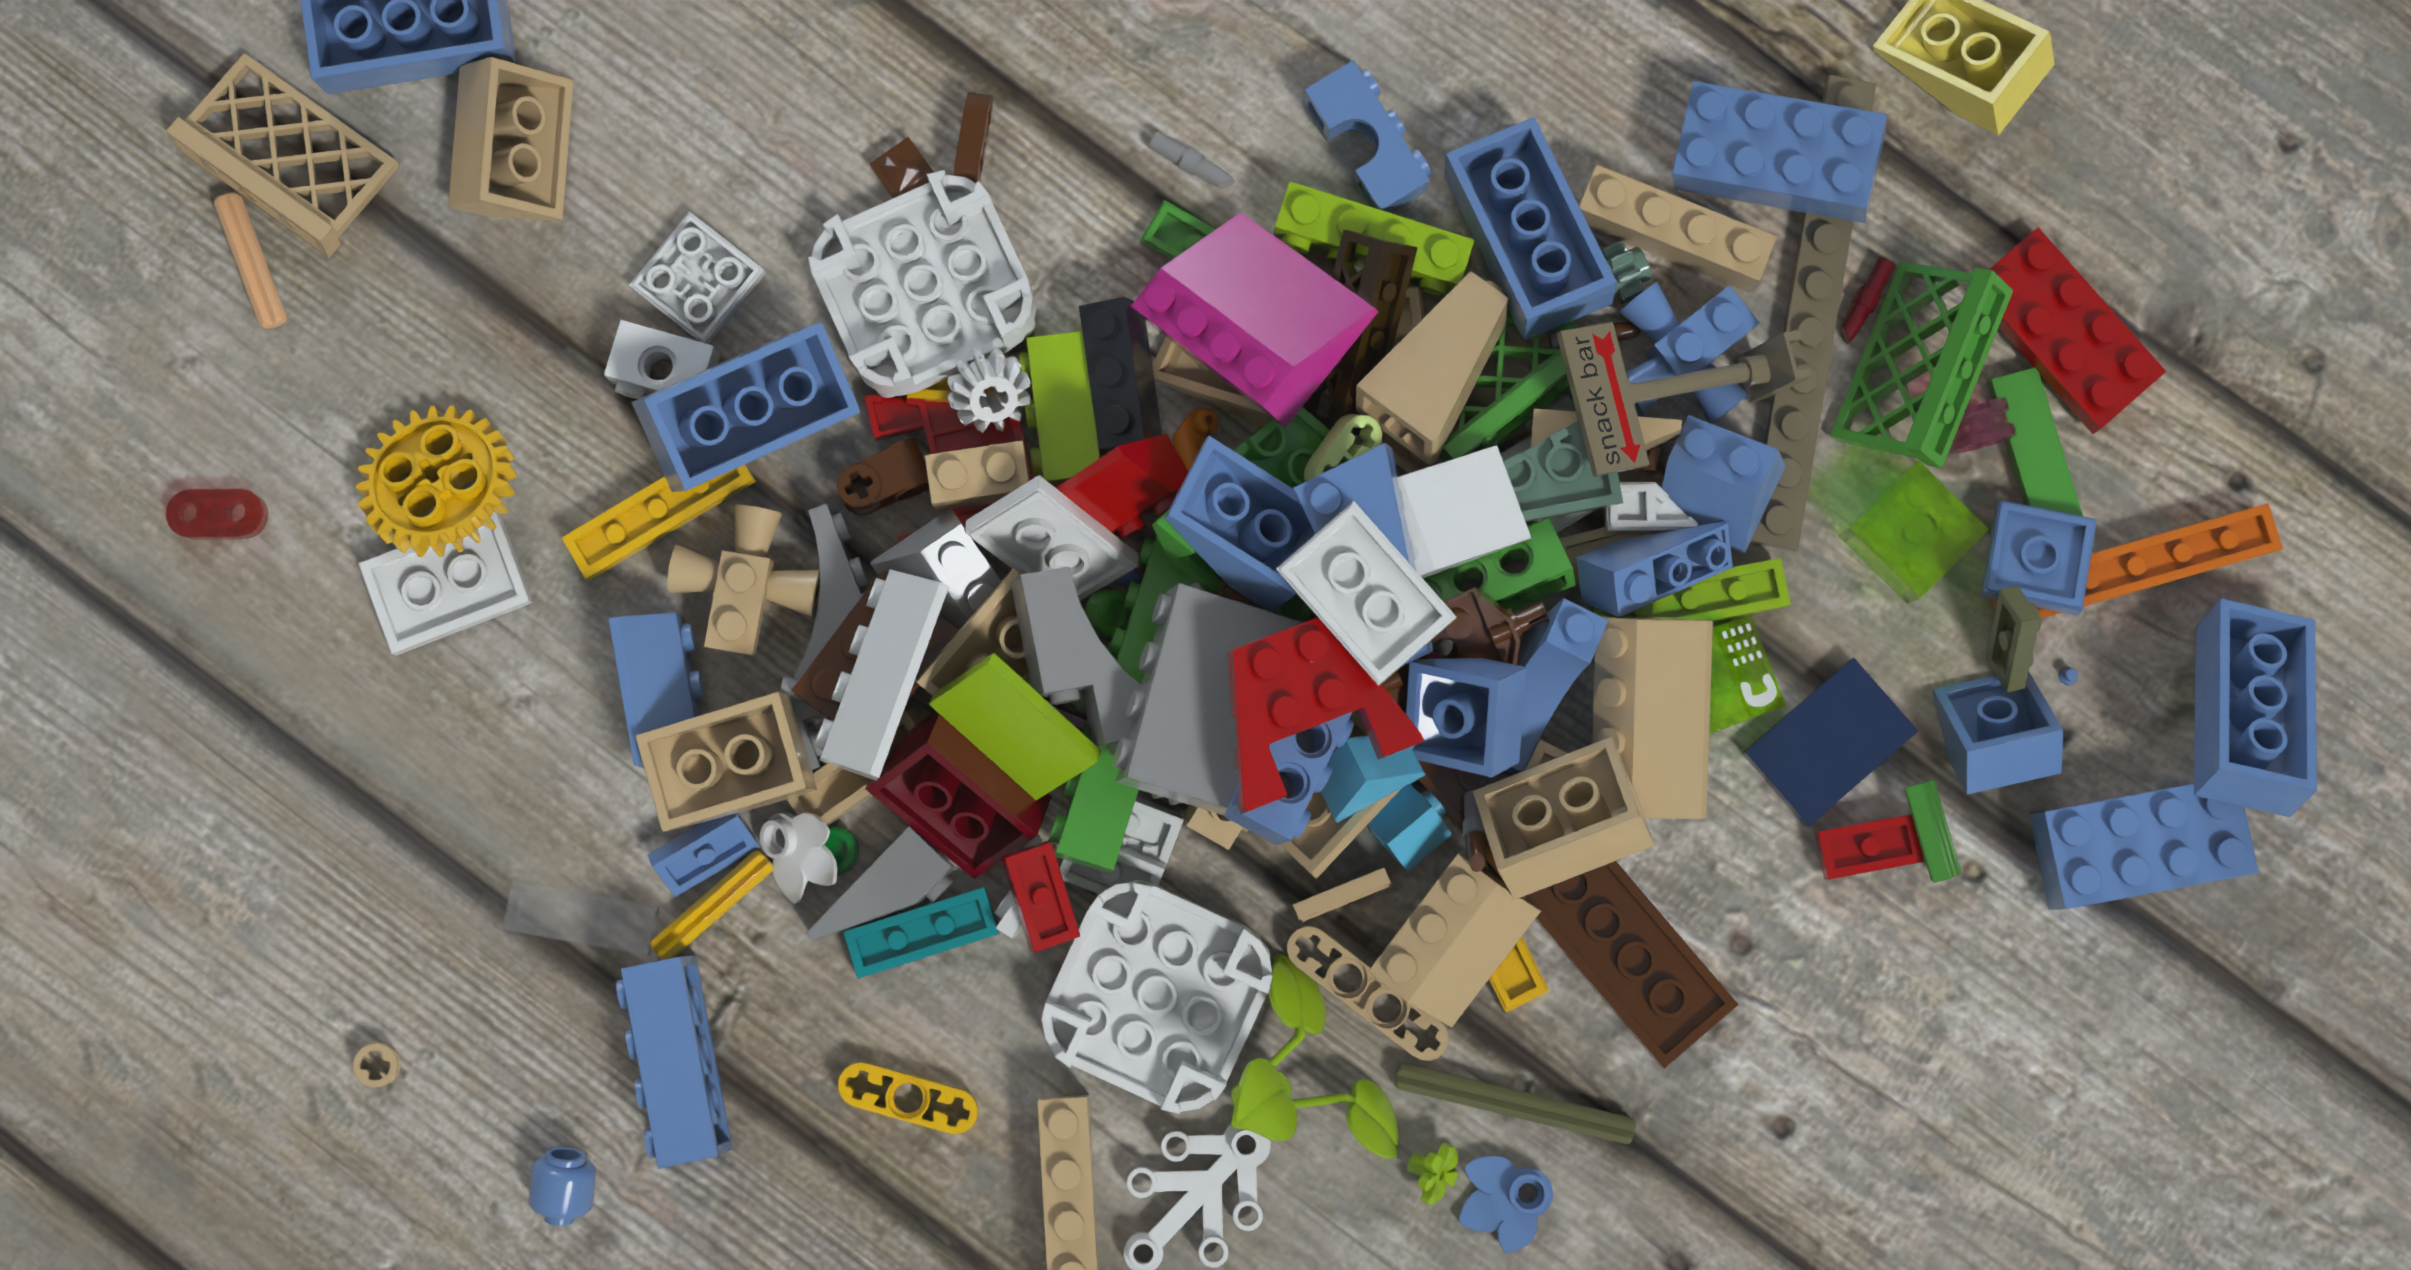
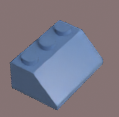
M676 612L608 618L634 766L644 768L635 735L700 716L699 700L706 697L701 671H693L690 652L697 651V641L692 623L685 624L684 617Z

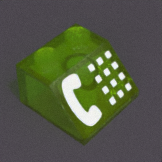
M1751 615L1713 627L1709 734L1786 706Z

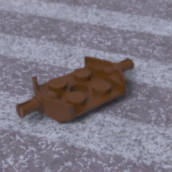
M1473 588L1443 601L1457 618L1433 638L1431 642L1433 644L1441 639H1448L1453 642L1452 650L1449 654L1438 659L1485 658L1517 665L1520 647L1519 636L1523 635L1522 632L1550 620L1542 602H1538V604L1514 614L1511 608L1505 610L1489 595L1477 588ZM1426 654V655H1424V656H1422V657H1420V658H1418V659H1437V658H1432V657L1428 656V654ZM1409 663L1401 666L1382 683V686L1405 714L1407 708Z

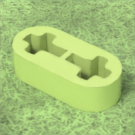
M1348 414L1342 416L1309 459L1304 471L1305 482L1324 473L1325 466L1335 468L1381 445L1382 431L1378 422L1369 415ZM1353 427L1362 428L1359 436L1363 439L1361 445L1353 444L1355 440L1354 435L1351 433Z

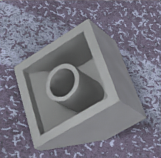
M949 508L870 562L877 574L881 572L888 576L891 569L949 585L939 615L959 630L1002 582L974 540L965 533V527L952 508Z

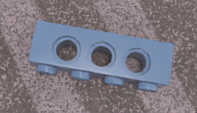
M1352 712L1307 729L1314 741L1311 753H1306L1299 748L1296 742V734L1269 744V749L1279 773L1286 775L1292 783L1290 797L1288 799L1283 797L1240 814L1237 802V795L1240 794L1238 786L1224 817L1276 845L1291 841L1292 837L1297 839L1303 833L1310 820L1311 811L1306 808L1313 793H1320L1331 776L1333 767L1328 762L1335 747L1341 748L1352 732L1354 722L1349 719Z

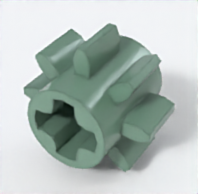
M1623 240L1601 249L1617 281L1614 295H1617L1620 304L1633 300L1645 290L1642 283L1652 278L1651 270L1643 251L1638 246L1627 250Z

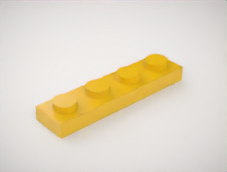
M745 464L687 491L672 493L664 476L561 537L584 578L591 581L756 481Z

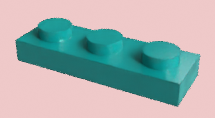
M986 887L843 932L857 979L1000 934L999 930L996 929L997 923Z

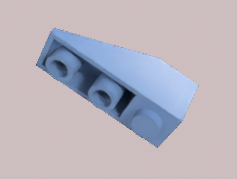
M1724 521L1618 540L1576 557L1582 602L1617 617H1621L1733 568L1728 523Z

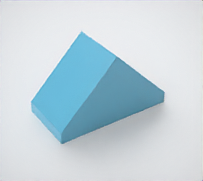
M1368 735L1348 738L1341 748H1337L1328 762L1333 767V770L1321 793L1334 820L1338 823L1426 774L1412 747L1377 759Z

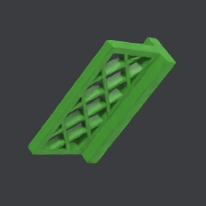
M1900 261L1830 437L1842 443L1917 458L1925 465L1942 469L2013 290L1993 270L1975 268L1974 272L1970 273ZM1911 277L1925 279L1929 290L1907 303L1904 294ZM1959 285L1967 286L1962 302L1948 310L1942 296ZM1935 301L1941 315L1918 328L1913 314ZM1906 320L1911 334L1889 346L1886 338L1890 328ZM1947 327L1949 334L1944 347L1930 354L1924 340ZM1917 345L1923 360L1901 372L1895 358ZM1887 363L1893 378L1872 390L1869 385L1872 373ZM1929 371L1931 379L1926 391L1912 398L1906 384ZM1899 389L1905 404L1883 417L1877 402ZM1870 407L1876 422L1859 432L1850 431L1855 415ZM1911 416L1913 424L1906 441L1893 440L1889 428L1906 417Z
M1507 315L1505 327H1517L1511 315ZM1571 321L1554 329L1563 331L1578 327ZM1504 327L1499 337V346L1495 345L1490 356H1498L1497 376L1480 375L1475 386L1496 387L1495 401L1487 407L1466 406L1465 404L1459 416V429L1448 437L1439 455V458L1442 460L1441 463L1496 445L1498 446L1533 418L1534 409L1546 408L1570 389L1561 350L1539 348V335L1533 339V348L1504 346ZM1503 357L1532 359V370L1524 378L1502 377ZM1538 359H1543V360H1545L1543 363H1541V364L1537 367V365H1538ZM1501 388H1510L1501 395ZM1465 417H1473L1466 424H1464Z

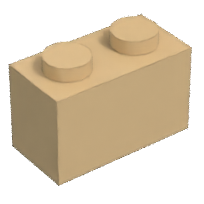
M1023 440L925 455L931 503L936 512L945 511L949 508L958 509L995 503L1030 481Z

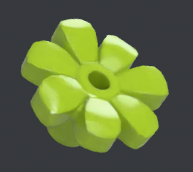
M1443 1143L1437 1154L1430 1152L1424 1157L1415 1153L1410 1158L1407 1169L1409 1172L1420 1176L1417 1187L1423 1190L1420 1198L1422 1202L1433 1206L1445 1195L1446 1185L1454 1187L1459 1172L1453 1170L1458 1164V1151L1455 1146Z

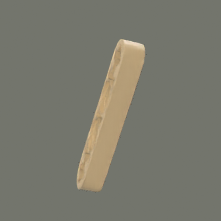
M1304 926L1296 929L1290 935L1286 944L1289 960L1298 969L1406 1052L1420 1060L1426 1061L1436 1059L1445 1052L1448 1046L1449 1035L1441 1021L1402 999L1368 972L1370 970L1368 965L1325 932L1316 927ZM1312 935L1317 936L1320 940L1317 944V949L1327 957H1329L1332 948L1341 954L1340 957L1329 964L1324 978L1315 973V970L1322 966L1317 960L1308 957L1303 962L1298 959L1297 955L1300 949L1295 942L1300 936L1306 940L1311 938ZM1343 964L1356 966L1362 976L1359 987L1350 993L1338 990L1333 981L1335 970ZM1382 994L1395 996L1401 1006L1398 1017L1388 1023L1379 1021L1372 1011L1375 999ZM1411 1008L1419 1014L1411 1020L1414 1024L1424 1030L1429 1028L1430 1025L1437 1029L1433 1037L1439 1043L1435 1049L1424 1047L1421 1052L1414 1047L1418 1039L1407 1029L1404 1030L1402 1038L1394 1034V1030L1406 1021Z

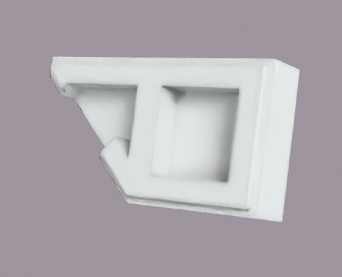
M1620 482L1623 504L1604 507L1605 533H1662L1698 526V523L1691 516L1688 517L1656 482Z

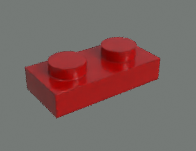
M1912 814L1814 832L1824 880L1924 862Z
M1045 841L1002 856V864L1030 951L1036 953L1081 937L1052 843Z

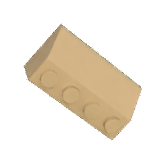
M1642 615L1601 616L1607 619L1608 623L1595 651L1592 744L1609 737L1613 738L1645 819H1707L1713 620Z

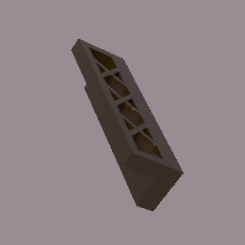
M1343 229L1332 277L1376 308L1378 313L1344 354L1341 363L1331 370L1303 405V408L1329 430L1332 429L1342 416L1348 414L1361 415L1356 411V385L1393 349L1418 247ZM1357 244L1369 247L1364 268L1357 273L1353 261ZM1327 388L1332 398L1328 417L1317 413L1321 393ZM1353 427L1351 433L1359 436L1362 428Z

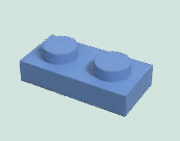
M736 813L702 822L648 854V858L652 868L674 897H677L760 848L741 815Z

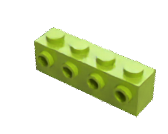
M1289 181L1274 228V236L1296 252L1307 254L1308 251L1324 255L1333 264L1336 262L1343 229L1418 247L1409 283L1418 285L1422 292L1436 297H1445L1462 280L1475 241L1468 237ZM1357 244L1353 261L1354 266L1364 268L1369 247Z

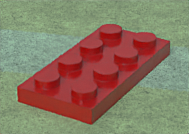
M2039 227L1988 269L1993 270L2013 290L1999 329L2027 361L2038 370L2042 378L2092 434L2101 430L2167 372Z

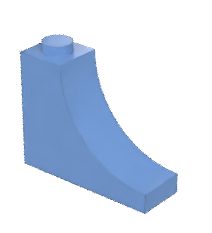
M1565 598L1547 613L1549 622L1542 623L1528 630L1519 650L1517 665L1527 667L1520 761L1518 764L1505 770L1512 775L1525 770L1557 706L1576 678L1591 663L1608 623L1607 619Z

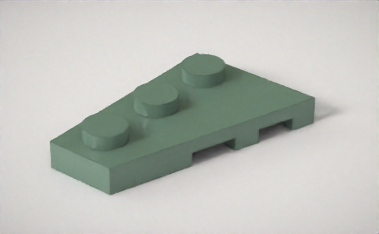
M1579 421L1564 427L1550 435L1547 439L1503 461L1525 522L1623 504L1618 472L1593 477Z

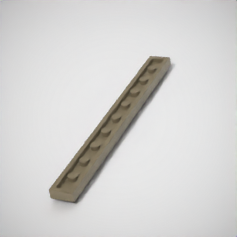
M1829 75L1825 81L1822 103L1872 111L1877 83ZM1803 212L1783 332L1800 329L1803 339L1791 344L1797 369L1810 367L1813 377L1772 396L1764 444L1779 450L1786 467L1750 541L1751 544L1794 552L1799 548L1853 221Z

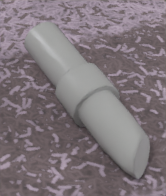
M1158 131L1148 148L1176 163L1179 169L1191 176L1196 175L1218 188H1226L1235 182L1232 176L1217 165L1206 160L1203 154L1191 147L1186 148Z

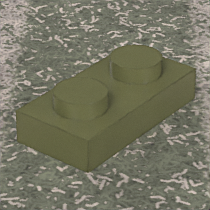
M2018 585L1999 589L1985 659L2006 692L2025 689L2029 667L2033 665V648L2036 634L2041 628V617L2038 608L2027 600Z

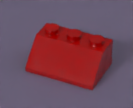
M1163 434L1117 446L1056 487V489L1115 536L1119 535L1121 539H1125L1147 526L1144 518L1153 512L1157 516H1161L1170 509L1188 474V470L1168 434Z

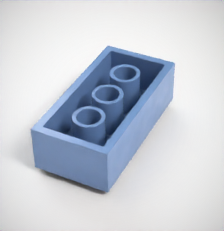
M300 0L311 79L327 94L459 74L460 66L489 57L517 64L508 0Z
M1693 81L1672 171L1675 190L1865 223L1885 137L1887 114Z
M1535 117L1446 153L1444 178L1495 283L1503 290L1505 296L1509 298L1508 310L1523 341L1613 303L1617 281Z
M822 322L805 326L631 402L672 493L687 491L861 412Z
M2220 598L2196 626L2194 796L2291 817L2317 791L2315 620Z
M2194 783L2029 814L2049 910L2070 909L2259 873L2245 807L2194 796Z
M680 956L622 968V980L616 981V990L622 1010L628 1009L632 1029L626 1030L625 1037L629 1056L631 1059H638L641 1078L635 1080V1093L640 1109L647 1108L650 1128L644 1130L648 1157L650 1159L656 1158L658 1169L717 1157L733 1150L697 956Z

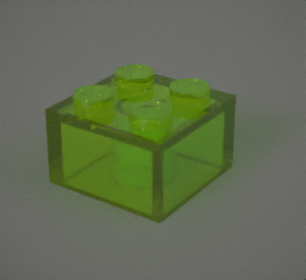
M1918 460L1907 467L1838 537L1893 591L1909 604L1920 599L1989 529Z

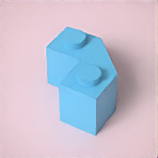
M1411 784L1401 788L1368 824L1374 837L1407 872L1452 835L1441 819L1447 811L1429 790L1421 795Z

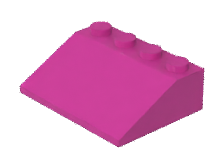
M1242 212L1161 267L1131 305L1156 330L1285 428L1378 313L1372 305Z

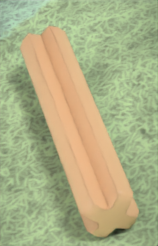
M229 192L218 196L214 200V206L257 321L264 329L278 327L286 322L287 316L243 199L236 192Z

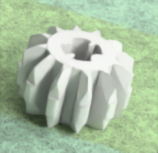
M995 347L989 357L985 358L982 351L975 348L973 355L975 361L969 364L964 360L958 359L957 367L961 374L948 376L947 383L953 391L948 394L947 399L951 408L958 410L957 416L963 424L967 425L974 421L976 429L983 433L990 422H993L996 429L1003 432L1005 425L1003 420L1010 417L1013 420L1020 421L1021 414L1017 407L1030 405V396L1025 389L1030 386L1031 382L1027 373L1020 371L1021 364L1013 355L1005 359L1002 351ZM992 386L994 390L986 394L984 390Z

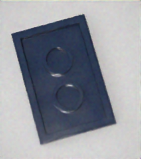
M1851 658L1744 750L1742 754L1801 822L1808 827L1912 738L1918 730L1855 658Z

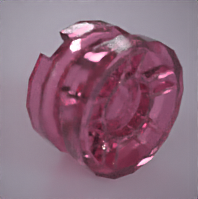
M2006 397L1987 400V403L1968 405L1949 450L1950 454L1977 450L2018 436L2015 424L2010 423L2006 413L2010 411L2008 399Z

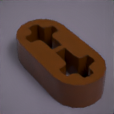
M968 92L965 100L955 158L954 176L966 177L975 183L980 182L993 110V96Z

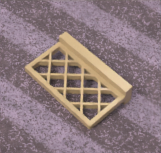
M245 53L185 121L178 117L166 130L177 151L327 258H330L341 245L339 237L399 168L398 162ZM248 71L263 81V96L237 99L236 85ZM271 87L280 94L271 95ZM229 94V100H224L225 97ZM294 103L301 108L302 123L275 126L273 105ZM266 107L268 127L240 129L238 109ZM231 110L233 131L211 133L201 126L212 112ZM309 114H310L311 116H313L315 119H317L318 121H311V122H310V121H309ZM332 130L339 135L341 150L313 153L311 132ZM304 133L306 154L279 157L276 136ZM269 137L271 158L250 161L243 155V140ZM347 141L354 145L356 148L348 149ZM226 142H234L235 149L229 146ZM370 157L381 165L371 178L351 180L349 159ZM342 160L345 181L317 185L315 163ZM308 165L310 186L288 188L282 183L280 168ZM273 169L274 177L264 170ZM360 190L354 197L353 191ZM346 192L347 206L335 220L320 210L318 195ZM311 196L312 204L302 197Z

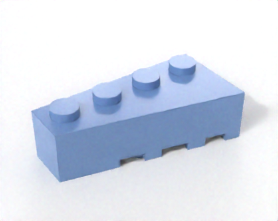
M1383 443L1294 487L1295 493L1315 534L1355 501L1416 570L1415 557L1409 538L1404 513L1405 508L1402 493L1399 489L1395 469L1396 464L1391 446ZM1430 641L1405 664L1432 652V642Z

